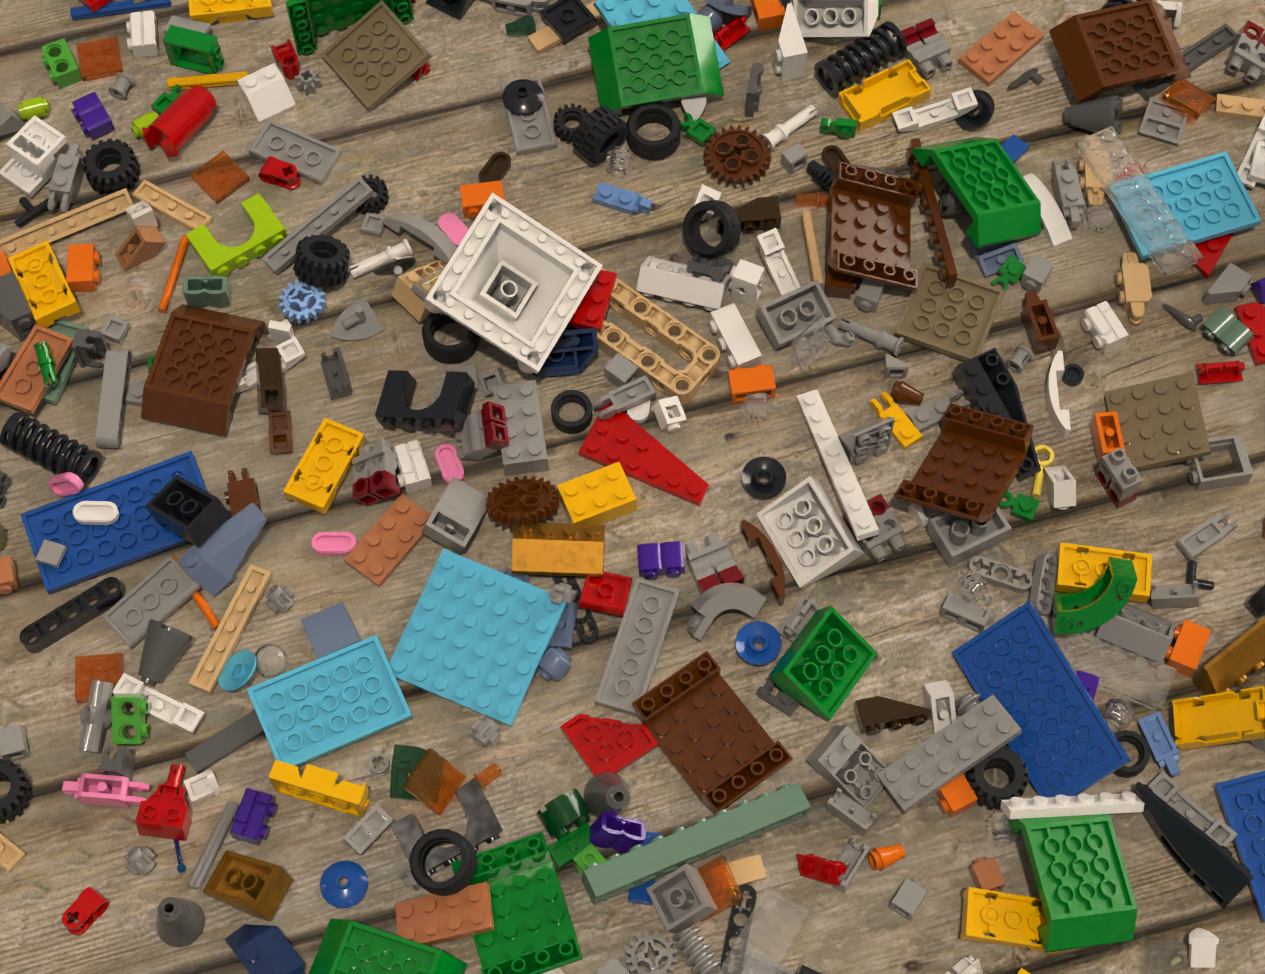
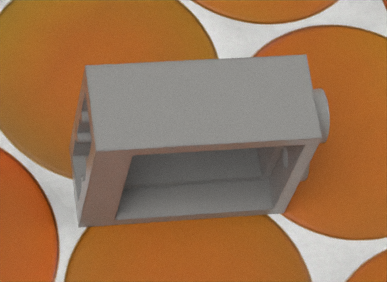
M1241 434L1208 439L1211 453L1229 450L1236 471L1235 474L1203 478L1197 458L1184 461L1189 466V479L1191 484L1195 485L1196 491L1249 483L1254 474Z

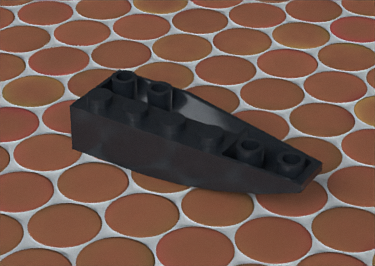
M996 347L956 366L952 375L960 389H962L966 400H969L971 409L1028 424L1017 384ZM1032 437L1026 459L1017 473L1020 481L1041 471Z
M1139 781L1135 784L1131 792L1135 793L1144 802L1142 814L1157 839L1181 869L1224 909L1254 878L1251 875L1250 869L1245 864L1237 862L1232 857V853L1228 848L1223 845L1220 846L1215 840L1158 797L1149 786L1143 785Z

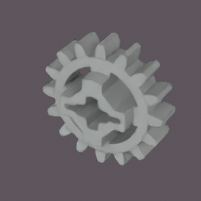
M645 930L644 937L637 933V941H629V946L632 949L625 951V955L631 957L625 960L626 965H632L629 973L667 974L669 972L673 974L675 969L671 965L678 964V959L673 957L678 954V950L671 949L674 941L670 940L667 942L666 933L659 937L658 930H655L653 935H650L648 930ZM654 942L661 944L663 947L659 948ZM644 944L645 947L642 952L636 954L638 948ZM649 948L655 956L654 966L650 958H648ZM668 959L666 965L659 970L660 964ZM644 966L647 969H649L650 972L644 971L640 967Z

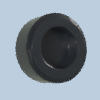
M1077 364L1066 365L1062 381L1071 387L1081 384L1084 378L1083 369Z

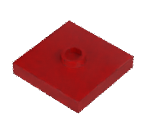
M604 571L603 577H586L578 607L624 616L633 578Z

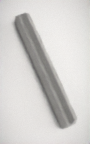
M230 800L227 802L187 882L190 888L195 890L201 888L236 817L239 808L238 803Z

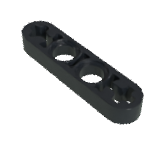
M552 575L555 585L560 582L563 583L560 576ZM566 576V584L571 585L572 589L578 591L573 602L579 606L581 589L575 576ZM581 608L586 611V615L580 619L576 618L574 629L582 643L593 644L599 637L598 626L590 609ZM586 622L589 631H593L591 637H588V635H584L585 630L583 624H585Z
M741 885L735 892L720 964L721 974H741L756 903V891L750 885ZM744 891L749 892V896L752 897V899L747 900L746 909L741 908L742 897L739 896L743 895ZM738 914H744L748 922L744 926H738L734 922V917ZM734 937L740 938L743 942V946L738 950L732 949L729 945V941ZM731 955L736 956L734 965L738 968V970L734 969L733 973H729L728 968L724 967L730 964Z

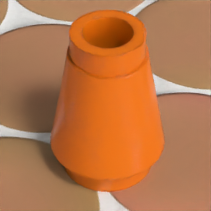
M901 844L876 847L871 852H868L869 863L875 871L878 869L883 871L906 856Z

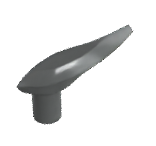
M1032 68L1014 80L1008 86V89L1030 79L1040 85L1044 78L1037 73L1038 68Z
M1163 304L1183 325L1190 329L1196 330V325L1203 321L1201 314L1190 317L1170 305Z

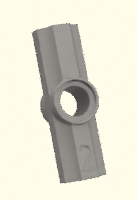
M92 680L88 704L83 707L80 716L81 723L83 724L79 750L101 752L104 731L112 720L109 705L113 683Z

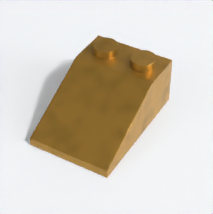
M226 850L202 892L253 917L270 922L293 879L278 865Z

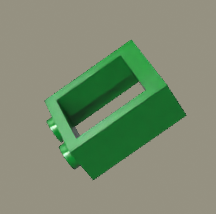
M174 25L169 26L163 43L170 65L204 74H218L219 69L221 70L224 66V58L222 57L221 46L218 43L217 36Z

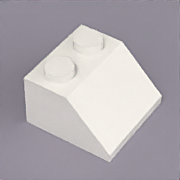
M275 63L237 80L241 95L259 124L296 107L284 77Z

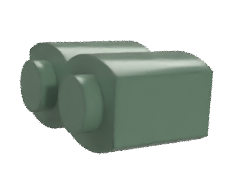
M214 275L207 278L202 276H188L184 278L183 294L188 305L202 307L209 304L215 307H223L230 304L231 289L226 277Z
M1222 305L1203 323V328L1205 329L1203 333L1210 340L1215 338L1221 343L1219 347L1228 355L1232 353L1236 356L1254 338L1252 331Z

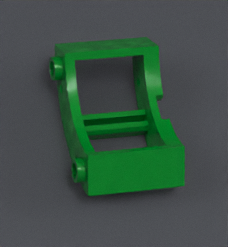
M1109 557L1104 571L1089 588L1071 593H1054L1050 613L1054 633L1074 634L1089 631L1115 617L1127 604L1136 586L1138 578L1132 560ZM1117 596L1122 597L1121 600H1117L1116 598ZM1082 622V625L1078 626L1077 623Z

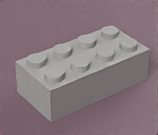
M536 380L492 386L494 403L505 408L507 424L504 426H507L510 444L501 449L504 475L510 476L549 470Z

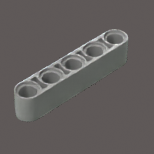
M130 350L106 351L95 436L97 448H121L127 405L125 399L129 389L132 365Z

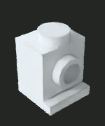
M702 184L695 193L696 195L691 207L702 201L719 200L721 192ZM711 210L706 212L701 221L709 220L714 212Z
M678 396L660 399L651 408V411L655 413L661 431L666 429L669 433L678 431L687 420Z

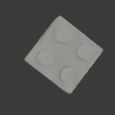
M684 864L646 888L666 930L671 933L678 934L718 910L697 867Z

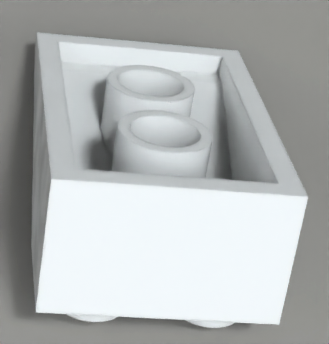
M792 3L787 4L778 40V49L775 50L776 62H774V70L776 74L780 75L781 82L805 77L808 52Z

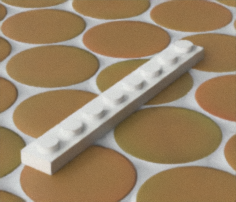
M818 390L797 395L798 405L857 541L878 535L879 528Z

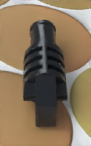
M812 160L807 165L806 172L817 184L830 191L835 175L834 172Z

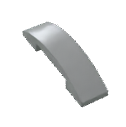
M394 213L382 220L383 224L397 233L406 229L433 246L432 255L446 264L457 249L456 245L444 232L418 216L407 213Z
M1162 771L1148 785L1158 797L1215 840L1220 846L1227 847L1238 835L1221 819L1218 818L1216 821L1180 790L1181 786L1165 772Z

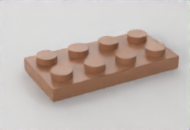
M1013 11L960 56L958 63L989 87L1043 40L1044 34Z
M37 324L32 328L0 381V402L32 415L49 388L44 386L41 370L37 368L38 359L33 347L34 344L39 342L41 350H43L41 341L48 343L51 358L55 361L54 370L57 375L72 350L74 341L73 338Z
M401 494L344 558V562L380 588L423 539L425 534L421 533L431 514Z
M488 882L466 886L458 893L448 896L432 894L395 903L398 936L427 946L494 931L491 892Z

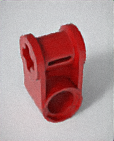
M288 39L286 43L278 46H270L273 57L284 77L293 80L295 76H299L301 68L291 40Z
M272 156L267 157L258 173L262 181L287 190H295L301 184V178L297 174L298 171L294 164Z
M87 887L64 912L62 922L72 935H82L106 911L109 901L93 888Z

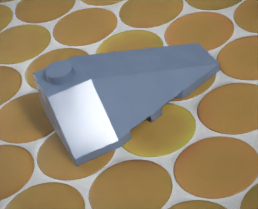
M252 502L219 526L199 548L193 545L177 561L190 578L213 597H216L233 581L236 569L245 560V553L249 546L255 542L267 518L255 503Z

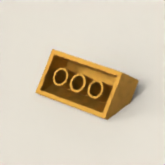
M530 522V526H526L524 523L518 528L517 524H514L512 574L603 577L605 525L536 524Z
M1265 617L1201 669L1193 683L1204 695L1229 692L1235 685L1240 687L1249 679L1247 676L1253 671L1256 674L1265 666Z

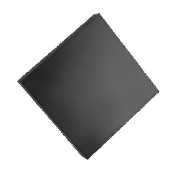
M558 0L540 11L541 18L563 42L597 23L596 17L581 0Z

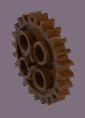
M730 125L729 131L722 128L721 134L715 131L714 138L709 137V143H705L703 158L704 165H707L706 171L711 172V178L718 176V183L725 180V186L732 182L734 188H736L738 183L745 187V182L747 181L750 185H753V179L760 181V176H765L766 169L770 167L771 148L768 147V141H763V135L756 136L757 130L750 133L748 126L745 130H741V125H738L737 130H734L732 125Z
M524 476L521 480L515 477V481L506 479V484L498 483L499 488L493 487V492H488V498H485L489 518H493L494 522L500 521V525L508 523L509 527L517 524L518 528L524 523L526 526H530V522L539 524L538 519L547 520L546 515L552 516V511L557 510V505H559L558 490L555 489V485H551L550 481L544 482V478L536 480L535 476L531 479H527V476Z

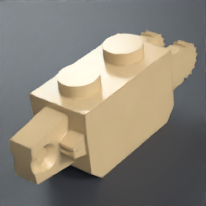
M1092 138L1088 141V147L1084 151L1082 159L1078 161V172H1081L1082 176L1079 177L1083 198H1086L1088 208L1098 209V205L1102 204L1103 199L1108 195V187L1111 185L1110 155L1107 152L1101 151V143L1097 138Z
M1123 253L1121 268L1119 272H1116L1115 278L1116 285L1120 287L1118 303L1122 304V311L1128 313L1129 323L1136 326L1141 323L1144 312L1152 299L1149 268L1144 263H1139L1136 253Z

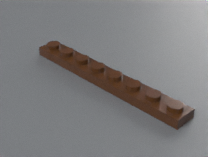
M911 139L910 146L906 149L907 159L911 160L912 177H915L916 181H918V194L921 196L920 206L922 211L925 210V225L927 228H930V243L935 246V260L940 264L939 275L941 280L944 279L946 288L954 287L958 274L928 167H922L912 152L913 148L922 147L920 139Z

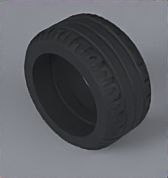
M653 103L640 106L629 116L626 124V139L630 149L637 156L649 160H660L675 152L681 140V123L673 110L667 106L665 107V105ZM658 123L667 127L670 133L663 139L652 141L642 138L637 131L646 124Z
M719 200L702 201L695 204L685 215L684 225L682 226L683 237H685L684 240L688 247L703 257H716L727 254L737 245L741 235V223L738 214L729 204ZM709 210L718 214L724 225L723 238L715 247L707 244L700 233L701 219Z
M429 313L422 326V337L425 349L432 358L442 363L454 364L467 360L475 353L479 346L480 336L469 329L467 337L458 344L444 345L437 342L433 336L440 327L446 324L460 323L446 314Z
M449 829L432 830L421 836L415 843V846H413L409 862L410 871L414 880L426 891L439 896L455 894L463 890L474 876L476 870L475 852L471 844L459 833ZM443 843L456 845L461 853V864L456 874L443 882L430 880L425 871V861L429 852L434 847Z

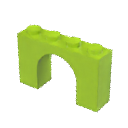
M260 193L241 202L244 215L254 227L253 235L244 244L235 247L224 246L214 239L204 224L185 234L190 247L211 276H228L230 272L244 267L248 262L257 257L263 256L287 237L284 226Z

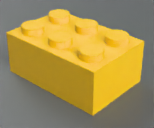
M620 462L557 485L559 501L570 524L600 525L637 510V499Z

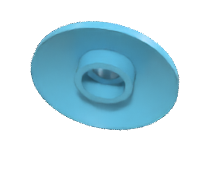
M242 650L231 656L218 680L220 687L225 691H234L243 686L250 679L256 668L257 659L255 654L249 650Z

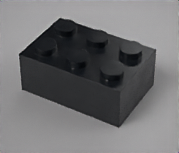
M178 475L145 505L156 523L198 548L230 516L219 498Z

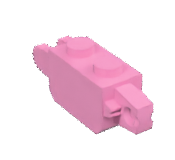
M89 773L81 774V778H78L77 782L64 781L62 787L64 794L74 795V800H79L82 804L129 808L130 805L140 806L141 801H147L143 797L131 796L132 791H149L148 784L132 782L127 777Z

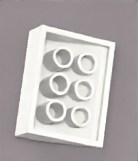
M811 476L756 514L799 588H803L847 566L864 554L821 482Z

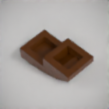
M291 411L268 412L270 454L293 452Z

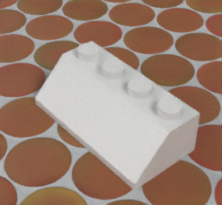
M793 0V9L803 37H868L878 17V0Z
M648 256L640 267L636 291H640L645 296H662V299L666 301L679 300L688 306H695L697 304L704 306L706 310L715 311L720 309L724 303L730 282V274H725L721 281H715L711 275L699 276L693 274V271L686 269V264Z

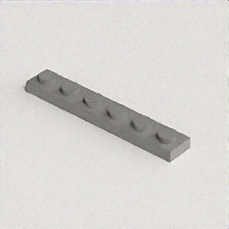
M359 176L265 254L262 259L276 275L294 261L296 246L300 240H303L306 236L327 234L374 195V191Z

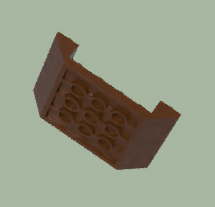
M1142 0L1077 14L1049 31L1077 103L1097 99L1100 92L1166 76L1170 77L1171 82L1191 78V73L1165 10L1161 4L1154 0Z
M839 161L829 191L827 264L837 272L916 290L918 270L910 268L911 206L918 199V181Z
M184 304L173 310L143 388L141 418L226 437L232 420L230 407L253 341L259 342L265 321Z
M950 403L941 417L942 432L912 481L903 479L894 494V498L976 522H989L1026 459L1033 425Z
M705 651L632 702V706L642 725L647 727L658 742V747L698 799L714 813H717L727 808L784 767L793 758L779 740L774 743L720 675L721 668L708 651Z

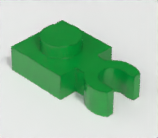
M178 84L173 86L170 95L164 92L151 104L152 110L160 115L180 95L178 94L181 91Z
M686 112L684 113V119L687 122L680 120L681 130H687L686 136L701 146H704L708 142L709 137H712L716 131L715 127L701 118L694 121L692 115Z
M821 118L820 133H834V136L844 139L855 138L857 120L836 118V121H832L829 118Z
M1011 254L996 271L1001 276L995 278L990 285L994 286L999 282L1002 285V290L1006 291L1008 289V282L1014 285L1027 267Z
M1007 491L1003 497L1007 499V502L1001 501L998 507L1002 510L1012 509L1011 516L1032 523L1040 500L1021 493L1015 498Z

